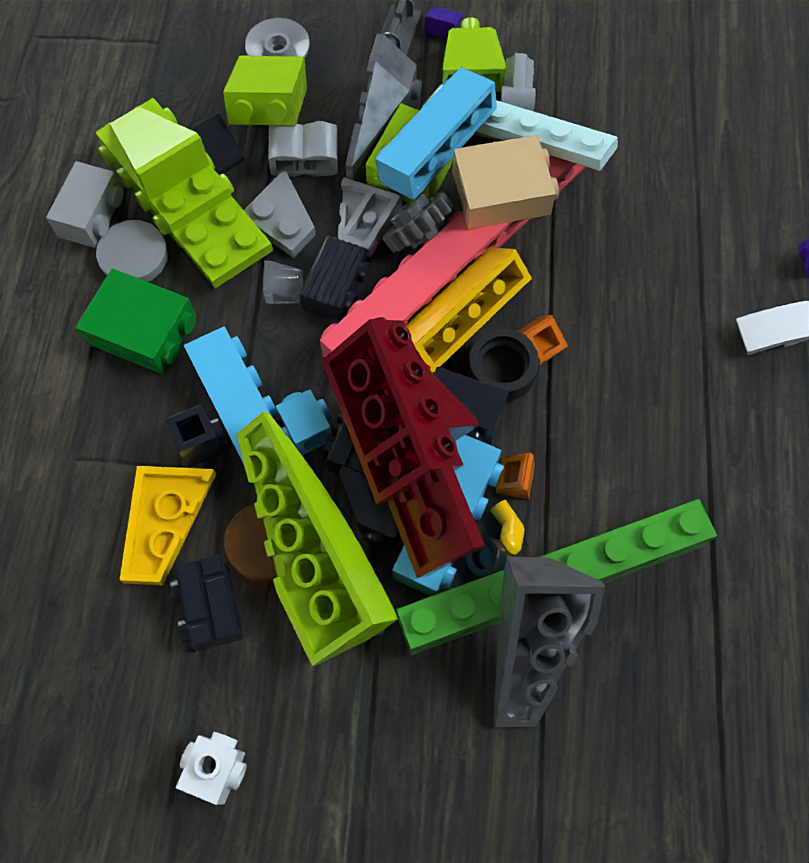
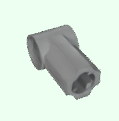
M515 53L514 56L506 59L505 81L501 90L500 102L534 112L536 89L532 88L534 60L528 58L527 54Z

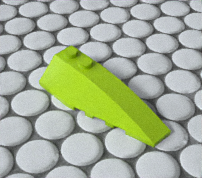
M261 412L237 433V438L248 482L255 485L257 502L254 505L258 519H263L268 540L264 541L267 557H273L278 576L273 579L276 592L311 665L315 666L369 640L397 621L399 617L361 545L319 478L268 412Z

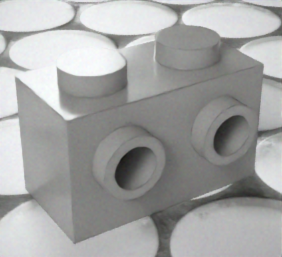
M75 161L46 216L47 221L59 238L94 248L97 247L101 237L105 236L108 232L109 221L115 209L120 207L123 201L124 191L114 171Z

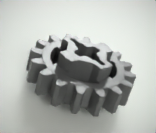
M440 191L438 194L437 192L434 193L430 198H426L424 194H421L398 210V213L390 220L393 223L392 227L385 231L386 234L382 238L393 253L401 251L405 246L415 249L418 245L426 240H430L438 233L439 228L445 224L443 221L445 219L444 216L452 211L451 208L454 205L443 191Z

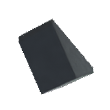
M219 113L206 114L185 127L196 132L201 137L205 152L211 158L215 166V172L218 175L226 173L245 161L242 152Z

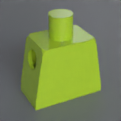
M466 18L461 22V28L449 30L443 63L442 84L462 67L494 81L495 91L501 92L505 81L506 64L495 29L492 27L480 28V23L476 18Z

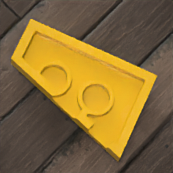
M137 466L120 573L121 582L124 584L164 585L216 476L214 469Z

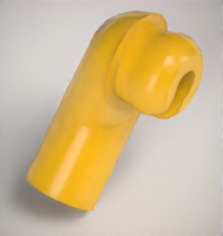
M503 500L490 511L502 528L499 541L504 545L507 557H510L512 554L516 555L521 550L525 529L508 502Z

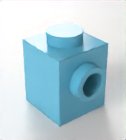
M311 390L303 393H292L285 397L281 404L276 405L279 417L301 455L325 445L328 437L332 435L331 427L328 423V420L332 419L330 411L323 399L316 401Z

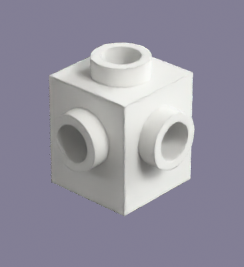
M215 731L211 739L198 735L196 742H190L182 755L180 767L184 770L176 788L216 805L225 804L231 788L237 790L247 767V764L242 762L245 753L235 749L238 740ZM215 759V761H216V768H215V770L212 772V771H211V763H212V761Z

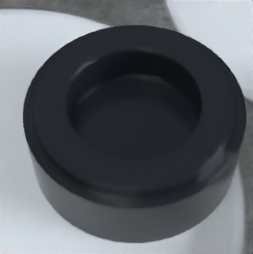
M482 537L485 546L466 555L468 568L478 577H486L503 571L505 568L506 549L496 538Z

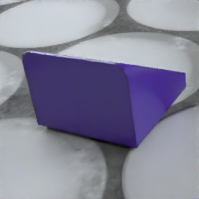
M433 7L425 17V34L448 39L449 30L460 28L464 14Z

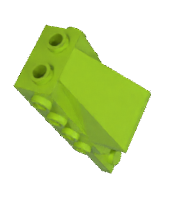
M152 98L95 132L102 145L97 149L109 167L115 166L117 169L115 172L126 189L131 187L135 191L134 197L145 212L150 210L154 215L152 219L164 236L169 234L178 247L184 249L215 289L273 251L271 242L231 196L234 188L229 179L224 174L218 175L215 172V166L205 152L201 137L196 132L179 125L168 107L162 109L157 101Z

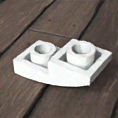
M809 301L787 304L737 318L736 322L747 354H755L783 344L784 347L809 340Z

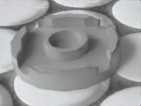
M126 220L113 225L108 229L106 235L101 237L97 244L96 258L102 272L106 276L113 268L149 282L162 272L168 261V252L162 233L154 225L141 220Z

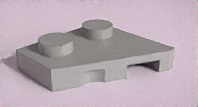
M282 171L244 209L267 239L293 258L316 235L315 227L285 171Z
M344 177L341 182L343 201L340 203L339 214L341 223L338 228V239L344 240L346 243L350 242L353 245L357 244L359 247H365L367 256L371 257L382 240V236L385 235V231L392 222L390 220L403 205L401 195Z

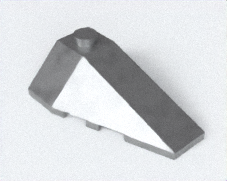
M378 33L366 71L369 74L367 92L361 93L359 124L354 125L345 165L347 178L357 182L366 172V163L400 103L411 107L413 100H419L422 81L417 80V65L384 34Z
M549 557L506 558L500 602L493 718L495 727L537 726L558 690L556 683L567 665L572 667L578 657L576 649L585 634L591 635L598 623L605 585L602 581Z

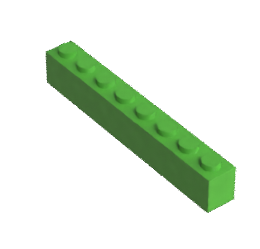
M700 499L541 557H549L605 584L700 549L713 540L717 534ZM505 570L398 608V621L410 655L412 656L498 624Z

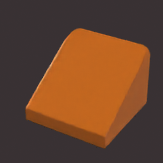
M542 315L517 330L532 341L538 351L539 365L568 347L552 315Z

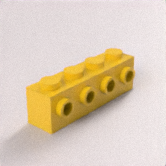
M490 247L406 325L411 333L412 341L420 360L431 366L430 371L432 373L532 279L516 249Z

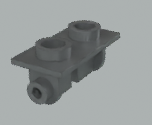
M395 0V5H391L381 34H384L406 56L415 34L421 11L414 10L412 0Z

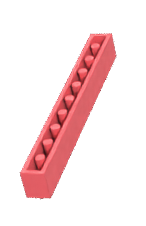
M549 155V173L551 178H556L559 192L586 167ZM463 211L455 212L448 220L447 225L430 240H426L423 247L417 253L406 256L400 263L397 271L389 278H382L366 299L355 302L345 318L338 324H331L323 332L320 339L323 357H326L369 319L384 317L386 320H404L407 325L490 247L499 248L529 219L468 230Z

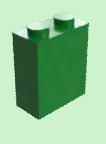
M112 268L75 328L87 344L163 374L167 366L176 360L179 353V345L185 334H189L193 330L196 323V313L189 298Z

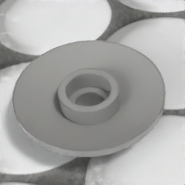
M272 18L258 23L250 30L245 41L247 56H300L305 59L310 47L309 36L306 30L299 23L286 18Z

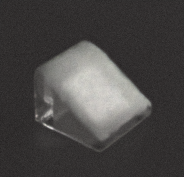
M265 261L263 293L266 303H301L299 294L303 287V270L273 261Z

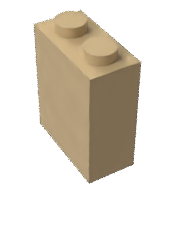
M538 135L454 149L452 172L468 230L551 215L554 200L559 197V188L556 178H551L549 154L546 148L542 149Z

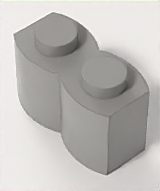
M316 121L305 125L296 123V126L270 125L268 161L271 174L278 176L282 171H285L289 177L303 174L310 176L338 174L337 125L324 121Z

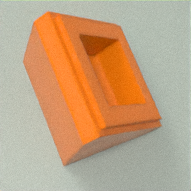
M529 452L502 457L501 465H504V468L497 482L496 493L529 500L535 468L534 455Z

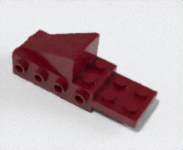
M384 317L369 319L324 357L322 362L376 504L388 502L416 577L421 578L429 576L485 546L455 474V470L463 466L455 441L478 427L479 423L477 418L420 361L411 333L406 327L404 320H386Z

